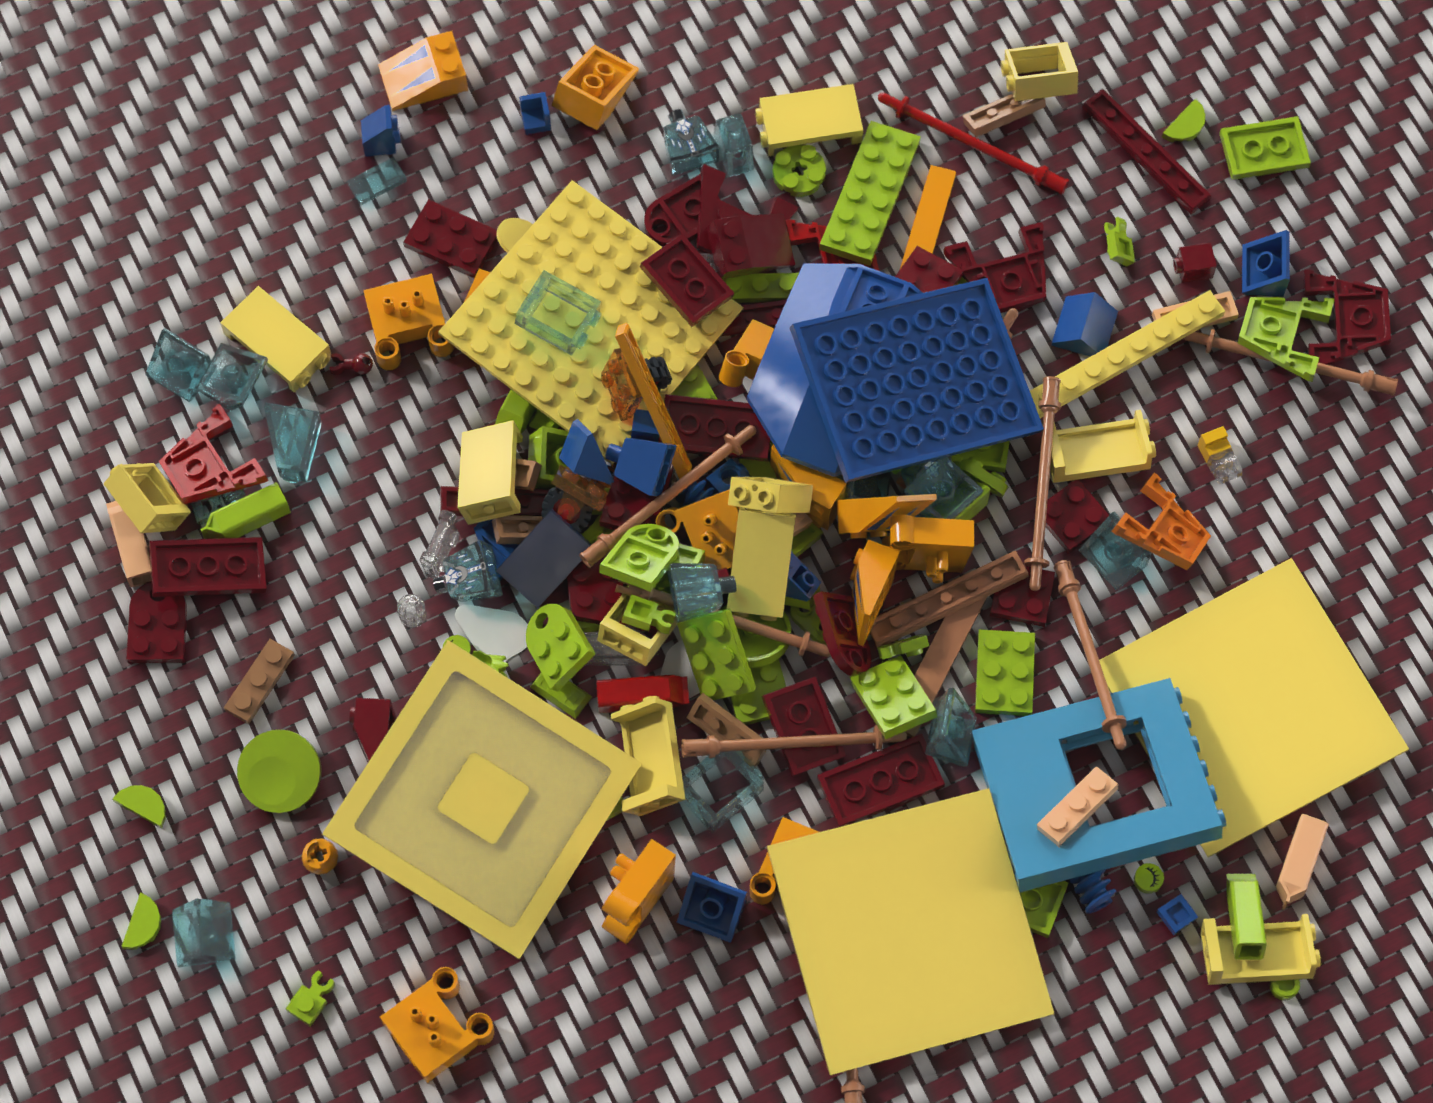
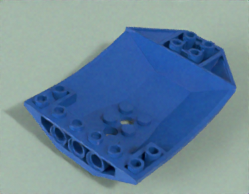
M803 263L747 395L748 403L782 458L833 477L842 475L789 327L793 323L923 293L912 283L861 264Z

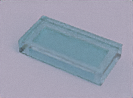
M394 157L349 179L347 185L361 206L407 182V179Z

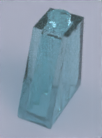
M265 402L264 410L280 478L290 483L307 482L322 424L319 412Z

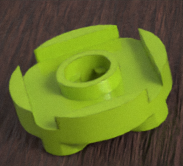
M809 144L790 146L776 154L773 164V180L781 191L784 189L786 192L791 193V196L805 197L815 193L820 188L825 179L826 165L823 157L816 151L814 146ZM798 166L805 168L803 175L792 172V170Z

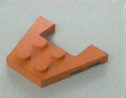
M1154 472L1140 490L1162 508L1154 523L1147 529L1128 513H1125L1111 532L1188 570L1211 535L1189 510L1184 512L1174 501L1176 495L1173 492H1166L1159 484L1162 479Z

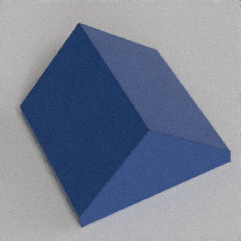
M1288 230L1242 245V293L1255 296L1284 297L1290 281V232Z
M1096 292L1066 296L1051 346L1090 357L1108 347L1118 311Z
M578 419L573 421L559 458L575 474L607 484L614 482L594 435Z
M692 872L677 923L731 943L747 904V892Z

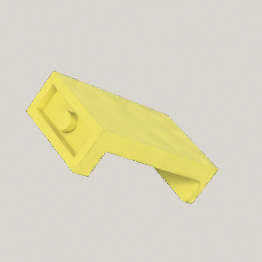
M854 84L760 98L759 109H755L757 125L762 124L763 132H760L762 148L767 147L768 156H774V149L848 137L851 138L852 144L862 143L863 126Z
M259 286L220 322L224 335L230 340L234 338L283 378L293 392L305 387L311 380V376L318 369H323L330 361L331 351L329 344Z
M1135 410L1134 418L1130 420L1056 430L1054 423L1050 465L1053 483L1151 469L1152 458L1156 457V448L1154 441H1149L1150 427L1148 419H1143L1141 410Z
M514 420L462 432L458 509L468 525L520 513L521 504L515 496L517 443L523 441V436Z
M743 507L739 508L730 580H733L735 591L729 592L727 609L730 608L733 615L749 617V614L760 615V619L767 621H777V617L783 618L796 518L795 513H772Z
M648 696L641 703L622 706L620 711L612 713L611 720L621 724L625 753L642 763L629 783L631 797L621 801L622 811L642 816L684 801L685 793L672 703L662 700L658 696Z
M1302 914L1298 922L1265 923L1264 929L1267 946L1264 958L1261 960H1237L1234 957L1231 926H1216L1215 918L1203 919L1200 935L1208 985L1313 979L1316 968L1320 967L1321 964L1320 952L1314 949L1313 941L1316 940L1315 925L1310 924L1308 914Z

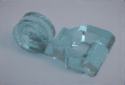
M244 488L190 503L197 524L207 523L210 514L223 507L220 497H224L227 505L246 497ZM210 500L213 502L212 510L205 513L202 502Z

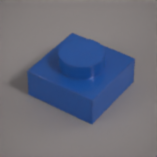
M1182 894L1157 910V914L1173 935H1176L1198 919V915Z

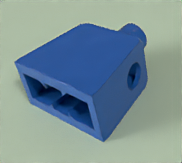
M626 438L622 447L610 444L605 457L607 460L617 463L614 472L616 477L647 495L659 496L662 494L677 446L649 440Z

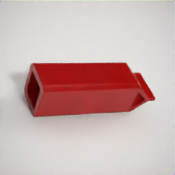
M659 675L596 680L599 713L620 711L622 706L641 703L648 696H658L662 700L671 702L672 708L689 704L687 676Z

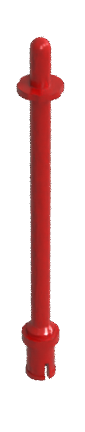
M886 93L878 95L880 103L897 110L896 118L900 119L905 114L1033 177V181H1035L1037 186L1044 185L1062 195L1069 184V179L1049 171V167L1045 165L1043 167H1035L909 105V97L907 96L900 101Z

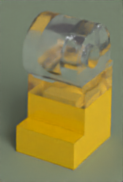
M1224 426L1202 434L1197 445L1211 473H1213L1219 484L1242 476L1241 464L1228 442V434Z

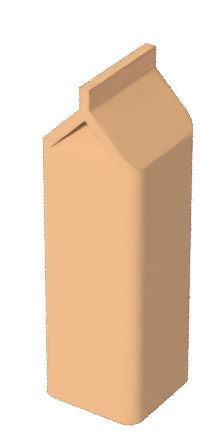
M117 501L107 503L109 518L129 586L136 587L151 582L150 553L144 533L139 532Z
M1301 814L1276 884V890L1283 902V910H1285L1287 904L1304 896L1329 823L1306 814Z

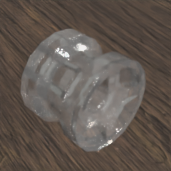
M407 594L399 600L397 611L401 623L410 628L421 626L427 617L423 599L415 594Z

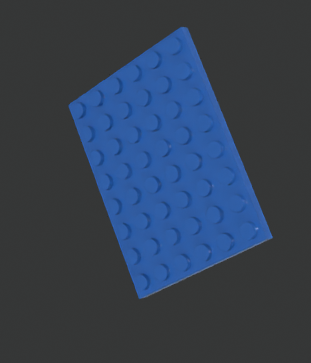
M988 278L793 323L789 327L845 483L1038 434L1044 430Z

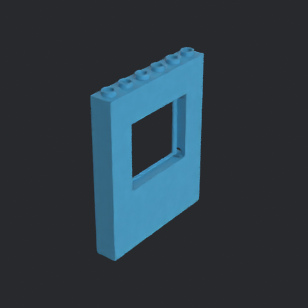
M1170 678L1110 694L1117 715H1122L1126 718L1127 725L1122 729L1124 736L1141 731L1166 807L1091 827L1088 820H1086L1060 847L1037 830V824L1076 787L1065 751L1113 739L1111 733H1106L1102 729V722L1106 719L1100 698L1096 697L972 730L974 748L987 789H990L1020 892L1222 838L1223 827L1226 826L1225 816L1222 809L1217 810L1216 808L1217 794L1213 784L1208 785L1206 777L1209 776L1205 760H1199L1197 752H1200L1197 737L1190 735L1188 728H1191V722L1188 712H1182L1180 704L1183 703L1181 692L1178 687H1173ZM1138 720L1139 724L1134 725L1133 722ZM1066 739L1067 743L1062 744V740Z

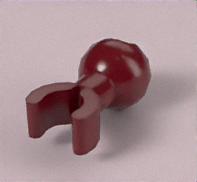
M333 353L331 354L332 360L341 363L336 367L330 366L329 369L333 375H339L345 369H353L356 373L364 375L372 370L373 360L364 353L357 354L353 359H344L342 355Z

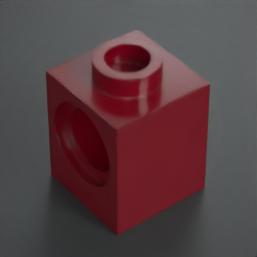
M1211 242L1179 247L1176 258H1173V267L1175 273L1180 275L1181 283L1214 277L1217 265Z

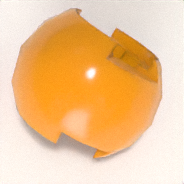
M313 839L303 849L302 863L311 873L317 875L327 874L337 864L338 850L333 843L326 839ZM320 851L324 857V860L321 862L318 861L316 855Z

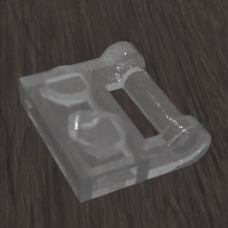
M441 510L436 531L427 551H424L419 559L426 576L432 579H437L440 572L445 571L449 561L448 554L451 548L456 547L460 534L455 524L457 516L447 510Z

